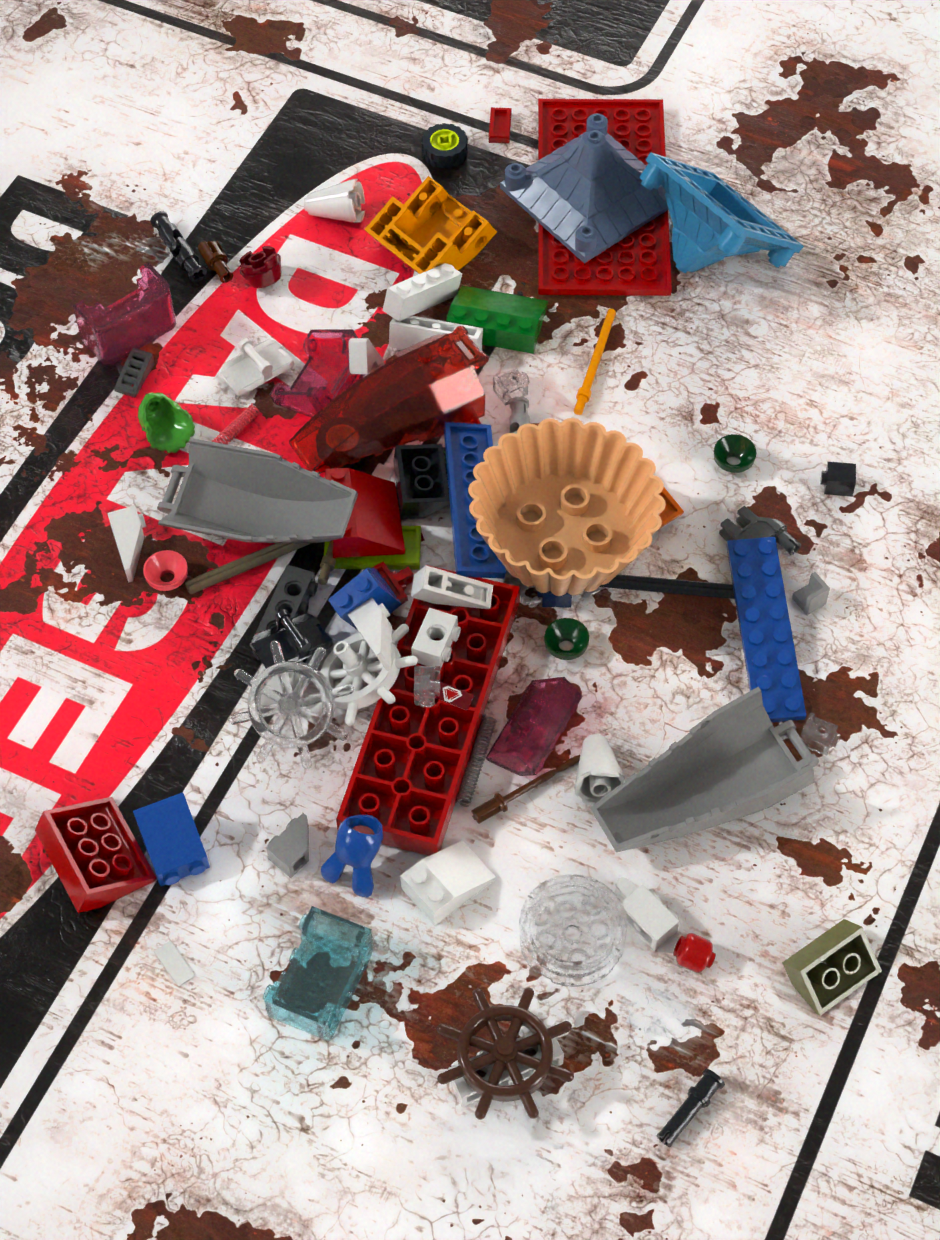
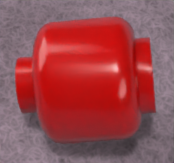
M689 933L685 937L681 936L673 952L679 966L695 973L702 972L706 967L710 968L716 957V953L712 952L713 944L711 941L694 933Z

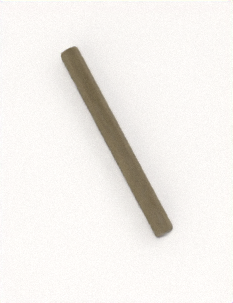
M272 544L185 582L186 589L190 594L196 593L309 544Z

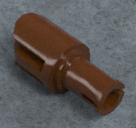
M218 241L200 242L198 250L208 268L216 271L222 283L232 280L233 273L227 266L228 257Z

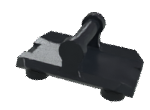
M283 609L275 615L276 624L254 635L250 647L268 672H280L285 667L315 654L325 652V650L333 645L332 638L324 631L315 616L303 613L290 619L291 615L288 610Z

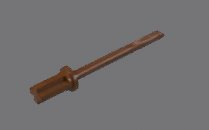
M580 755L568 759L556 769L540 775L503 797L501 794L496 793L494 798L471 810L473 819L480 824L501 811L506 812L508 810L507 803L549 780L558 772L572 767L579 762Z

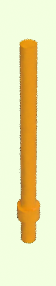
M608 309L583 385L578 389L576 395L577 402L574 408L576 415H582L585 404L589 402L592 393L590 389L616 315L614 309Z

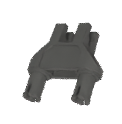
M743 506L737 512L739 517L736 518V522L742 529L729 518L720 524L722 529L719 531V534L726 541L775 537L776 543L780 544L790 555H794V552L796 553L801 548V543L787 532V526L783 522L772 518L758 517L746 506Z

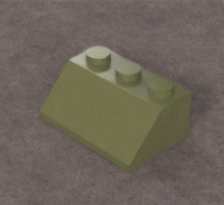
M846 919L837 923L782 962L791 984L819 1016L882 972L863 927Z

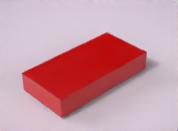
M491 107L489 143H510L512 108Z

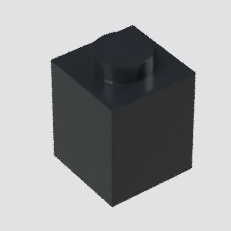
M827 462L826 471H821L820 485H824V494L853 497L856 485V464Z

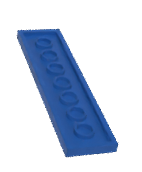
M445 422L444 438L456 574L464 577L504 579L506 575L505 566L477 531V522L469 510V505L473 499L468 492V488L476 480L473 469L478 463L485 462L483 454L487 448L493 446L491 425Z
M776 538L728 540L726 548L749 689L751 691L757 687L760 688L763 706L771 722L805 720L806 710Z

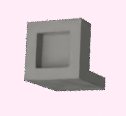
M814 572L810 575L809 584L794 592L792 599L806 615H809L827 603L830 587Z

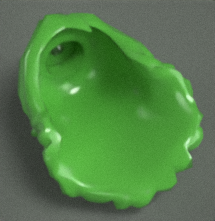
M151 392L145 395L138 408V419L142 431L146 432V437L151 447L159 451H167V453H176L180 448H185L186 443H189L190 437L195 434L192 416L187 410H183L177 402L163 393Z

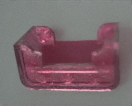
M310 330L303 343V348L309 359L290 388L286 383H277L269 394L274 403L325 423L330 422L332 419H338L365 374H351L349 370L348 342L350 338H358L354 330Z

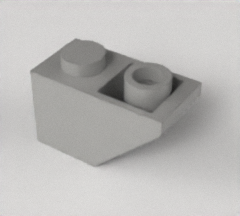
M304 813L298 818H293L286 826V830L279 836H274L266 848L268 859L290 878L309 861V825L307 815Z

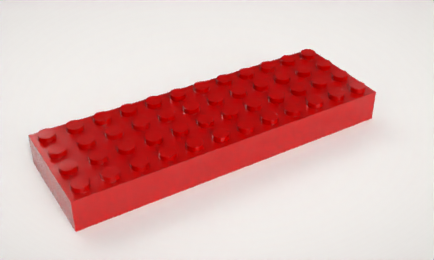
M437 568V569H441V570H444V571H447V572H451V573L456 574L455 571H450V570H446V569H442V568ZM468 577L493 585L491 607L489 609L433 604L413 599L405 621L409 631L397 644L401 658L412 656V645L429 608L458 616V627H461L460 635L456 642H452L450 659L448 662L444 661L441 670L420 663L400 668L398 677L389 690L395 696V702L388 704L382 698L377 701L336 818L337 829L350 816L371 815L382 824V844L427 856L441 850L520 603L519 586L481 577ZM437 680L475 695L468 709L464 710L426 695L433 681ZM360 825L352 828L364 834H374L373 830L368 826Z

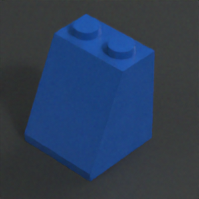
M376 568L364 569L328 599L340 618L355 629H357L347 614L370 598H373L377 605L383 603L390 614L402 605Z
M183 792L133 811L160 887L173 885L184 877L199 875L205 869L210 868L205 849Z

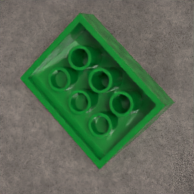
M462 285L451 303L446 322L483 328L482 345L534 354L548 301Z

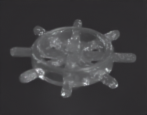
M272 641L270 648L275 665L265 669L257 678L242 669L235 670L234 676L251 687L248 695V711L231 715L228 721L231 725L251 721L257 733L265 739L256 757L259 762H264L267 759L274 745L282 748H298L303 768L309 769L312 766L308 744L319 739L325 732L341 741L348 739V733L331 722L335 712V698L352 694L354 687L351 684L332 688L327 678L317 669L326 654L325 648L318 647L308 664L299 661L285 662L280 643ZM288 672L302 674L294 690H292ZM276 675H278L282 693L267 685ZM312 681L319 692L305 696L303 693L309 682ZM262 694L277 703L261 707ZM322 702L321 716L306 708L308 705ZM280 713L274 726L270 728L264 717ZM300 716L316 725L305 735ZM289 719L294 737L281 735Z

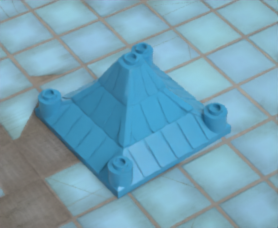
M652 152L646 158L648 164L640 175L641 184L651 191L653 188L658 189L662 185L666 191L665 198L674 226L672 231L673 260L677 263L675 267L681 272H695L717 263L725 257L755 253L760 250H770L767 254L770 257L768 261L778 268L780 266L785 267L794 253H800L804 247L713 172Z

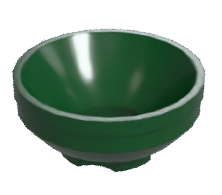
M737 434L726 435L716 442L713 451L716 464L721 469L731 473H740L748 470L754 464L757 454L753 442L747 437ZM736 457L740 460V463L732 465L727 462V459Z
M560 618L550 623L544 635L545 646L554 657L561 660H573L583 655L589 645V632L584 624L578 620ZM563 641H569L574 647L571 650L565 651L559 647V644Z

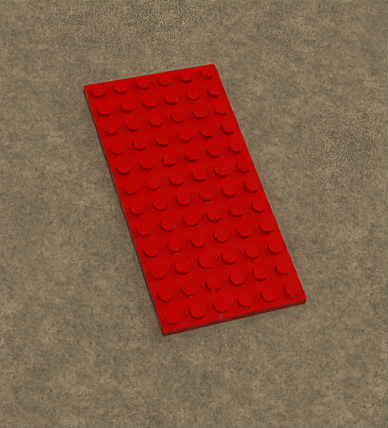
M538 99V160L586 132L587 118L592 114L604 115L608 120L607 133L646 166L648 164L646 158L650 152L666 157L663 99ZM668 210L586 263H583L538 223V295L671 296Z

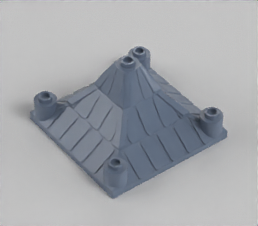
M602 114L590 115L587 118L586 132L529 167L525 168L518 163L508 165L505 169V180L500 182L501 190L583 263H586L669 210L665 198L666 191L663 186L660 185L658 189L653 188L651 191L641 184L640 175L646 165L607 133L608 120Z

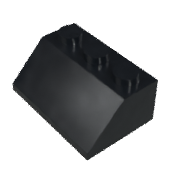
M442 444L395 445L393 465L400 519H424L449 505V488Z

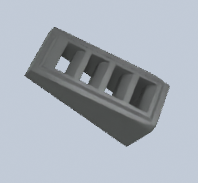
M132 348L114 387L115 392L136 397L155 365L152 353ZM125 382L133 384L134 386L132 387L125 385Z

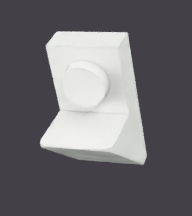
M350 338L348 342L350 373L368 374L371 376L387 375L390 368L368 338Z

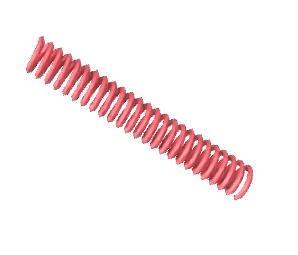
M251 403L212 442H222L228 445V442H231L238 433L243 431V428L248 426L250 421L252 422L255 417L260 415L259 409Z

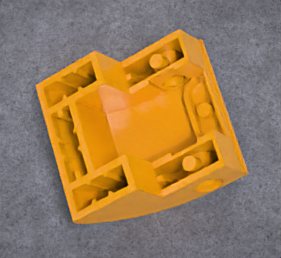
M429 176L404 205L392 196L364 229L418 274L445 263L452 265L456 270H460L497 233L486 219L474 210L470 211L449 195L444 187Z

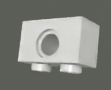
M432 608L428 609L411 648L412 656L417 657L418 663L441 670L444 661H449L452 652L451 644L453 641L456 642L461 631V627H458V616Z

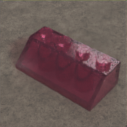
M565 677L532 680L490 749L486 759L519 776L537 775L543 769L545 760L554 750L556 741L566 729V724L577 710L583 696Z

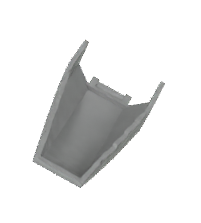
M757 687L712 712L690 729L685 737L678 742L672 743L667 751L658 758L654 757L645 768L637 774L631 775L624 784L617 786L590 807L614 850L616 852L626 851L699 832L770 808L815 783L813 767L819 763V760L815 754H811L796 732V726L792 720H788L774 728L763 706L761 690ZM781 736H788L802 757V760L796 761Z

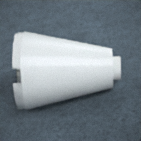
M351 179L308 193L303 201L304 210L312 216L361 223L365 215V210L361 211V204H365L362 184L357 182L358 179Z
M599 734L590 735L583 741L574 787L575 795L582 798L583 803L593 806L617 786H621L626 782L607 738Z

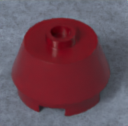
M264 246L262 247L263 251L255 254L249 251L240 258V274L252 287H268L281 278V256L276 253L274 247Z

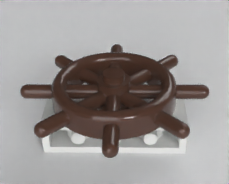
M528 987L523 991L518 1006L496 1005L492 1007L489 1006L483 991L475 989L472 995L480 1012L475 1014L466 1023L463 1030L443 1023L437 1026V1032L440 1035L458 1041V1060L451 1064L448 1071L439 1074L437 1081L442 1085L451 1082L461 1107L480 1099L475 1111V1117L479 1120L486 1117L492 1100L511 1102L520 1099L528 1116L535 1119L538 1117L539 1111L531 1094L543 1085L548 1075L566 1082H571L574 1079L572 1071L559 1067V1065L563 1064L564 1053L556 1038L571 1031L572 1024L569 1021H564L552 1027L550 1025L545 1026L536 1015L528 1011L534 996L532 988ZM498 1021H511L506 1036H503L497 1023ZM522 1025L530 1030L527 1035L517 1038ZM487 1026L494 1042L478 1037L476 1034L483 1027ZM470 1046L481 1050L477 1053V1056L469 1059ZM527 1049H534L537 1054L529 1056L523 1052ZM482 1070L486 1073V1076L482 1078L476 1071Z

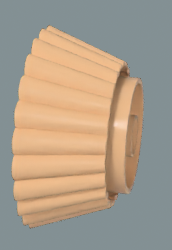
M567 418L561 423L555 419H544L538 426L529 423L524 424L518 428L517 434L506 433L502 435L498 441L499 446L487 448L483 454L485 462L478 463L473 469L476 480L468 488V492L473 499L469 505V510L477 522V531L513 577L519 578L521 583L527 587L535 586V589L540 593L551 591L556 596H562L568 592L570 595L576 596L580 595L584 590L591 592L600 585L609 583L651 545L652 535L662 525L659 514L665 509L666 503L659 494L662 492L664 484L659 477L654 476L656 472L655 463L648 458H642L643 450L638 444L626 443L624 434L616 430L606 432L605 427L598 422H589L584 425L579 419Z

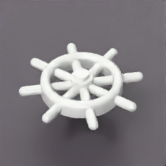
M401 624L392 633L391 668L386 671L381 662H377L379 659L374 652L369 655L370 647L360 633L354 634L340 642L332 638L333 645L330 647L332 651L325 659L320 673L304 677V682L307 685L319 683L325 695L311 710L312 716L319 717L331 704H334L339 708L347 710L345 723L351 726L355 723L357 709L367 707L380 698L388 704H393L395 696L389 690L395 683L400 668L414 666L418 663L416 656L401 658L395 646L409 631L408 625ZM380 672L379 675L375 678V673ZM343 679V680L335 687V680ZM352 685L351 692L344 693Z

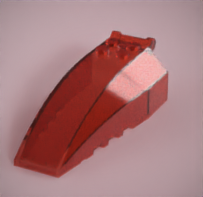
M458 326L450 334H436L397 352L372 369L316 413L289 440V444L308 471L321 474L325 472V469L340 468L348 463L359 462L360 458L372 454L375 456L381 455L383 451L394 448L395 445H405L416 440L423 442L444 435L445 422L470 423L485 416V393L475 369L484 366L489 361V357L484 351H480L468 336V331L464 326ZM461 341L474 358L469 360L457 345V342Z

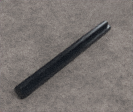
M618 574L609 583L599 586L735 599L733 585Z

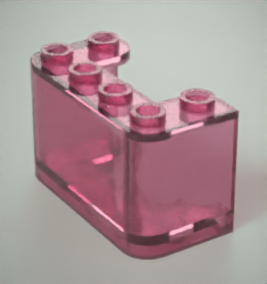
M149 262L139 267L142 275L141 278L136 279L139 289L106 308L99 302L94 303L95 306H87L83 301L73 305L82 342L103 364L109 365L120 361L130 354L132 348L140 349L171 331L176 326L170 286Z

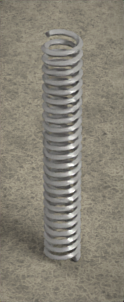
M486 714L483 715L479 732L475 739L476 742L474 743L467 770L465 771L458 798L456 799L464 807H469V805L462 804L460 801L464 803L472 802L471 799H473L475 785H477L480 771H482L481 768L483 767L482 764H484L483 761L486 757L485 754H487V747H489L492 733L496 726L495 723H497L494 718L485 717Z

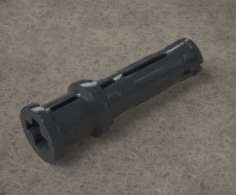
M706 1068L702 1072L703 1077L696 1086L689 1088L687 1093L689 1097L656 1135L661 1142L665 1139L664 1145L667 1147L672 1146L673 1142L701 1107L709 1106L711 1103L710 1099L715 1092L725 1086L720 1076L712 1070Z

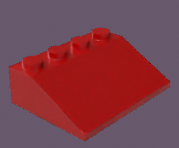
M351 468L325 469V479L334 480L358 493L343 538L331 541L333 558L405 554L395 482Z
M113 797L43 811L35 832L77 913L101 908L156 880L157 877Z

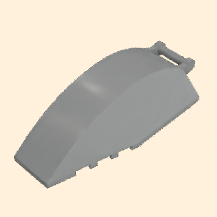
M190 438L188 467L172 466L170 482L162 502H159L157 506L159 511L168 514L159 520L158 524L161 526L242 542L311 544L343 538L358 493L334 480L330 481L321 477L319 473L310 472L295 462L291 463L276 453ZM181 477H184L179 492L177 494L176 500L174 504H172Z

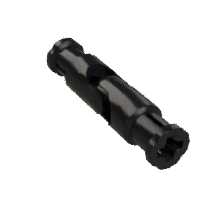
M164 211L155 213L150 219L151 225L157 228L159 231L158 235L165 245L168 246L181 268L188 272L189 279L192 282L203 280L207 275V269L199 263V258L183 238L175 224L169 221L168 214Z

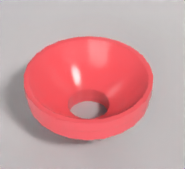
M171 550L159 551L146 560L143 568L144 577L147 583L154 589L170 591L178 588L185 582L188 575V565L185 558L178 552ZM166 573L174 575V579L170 582H163L161 577Z

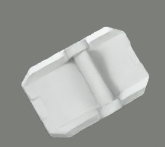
M243 338L238 343L241 353L223 363L220 376L237 396L248 395L254 388L279 374H286L295 363L291 356L275 340L268 339L253 347L249 338Z

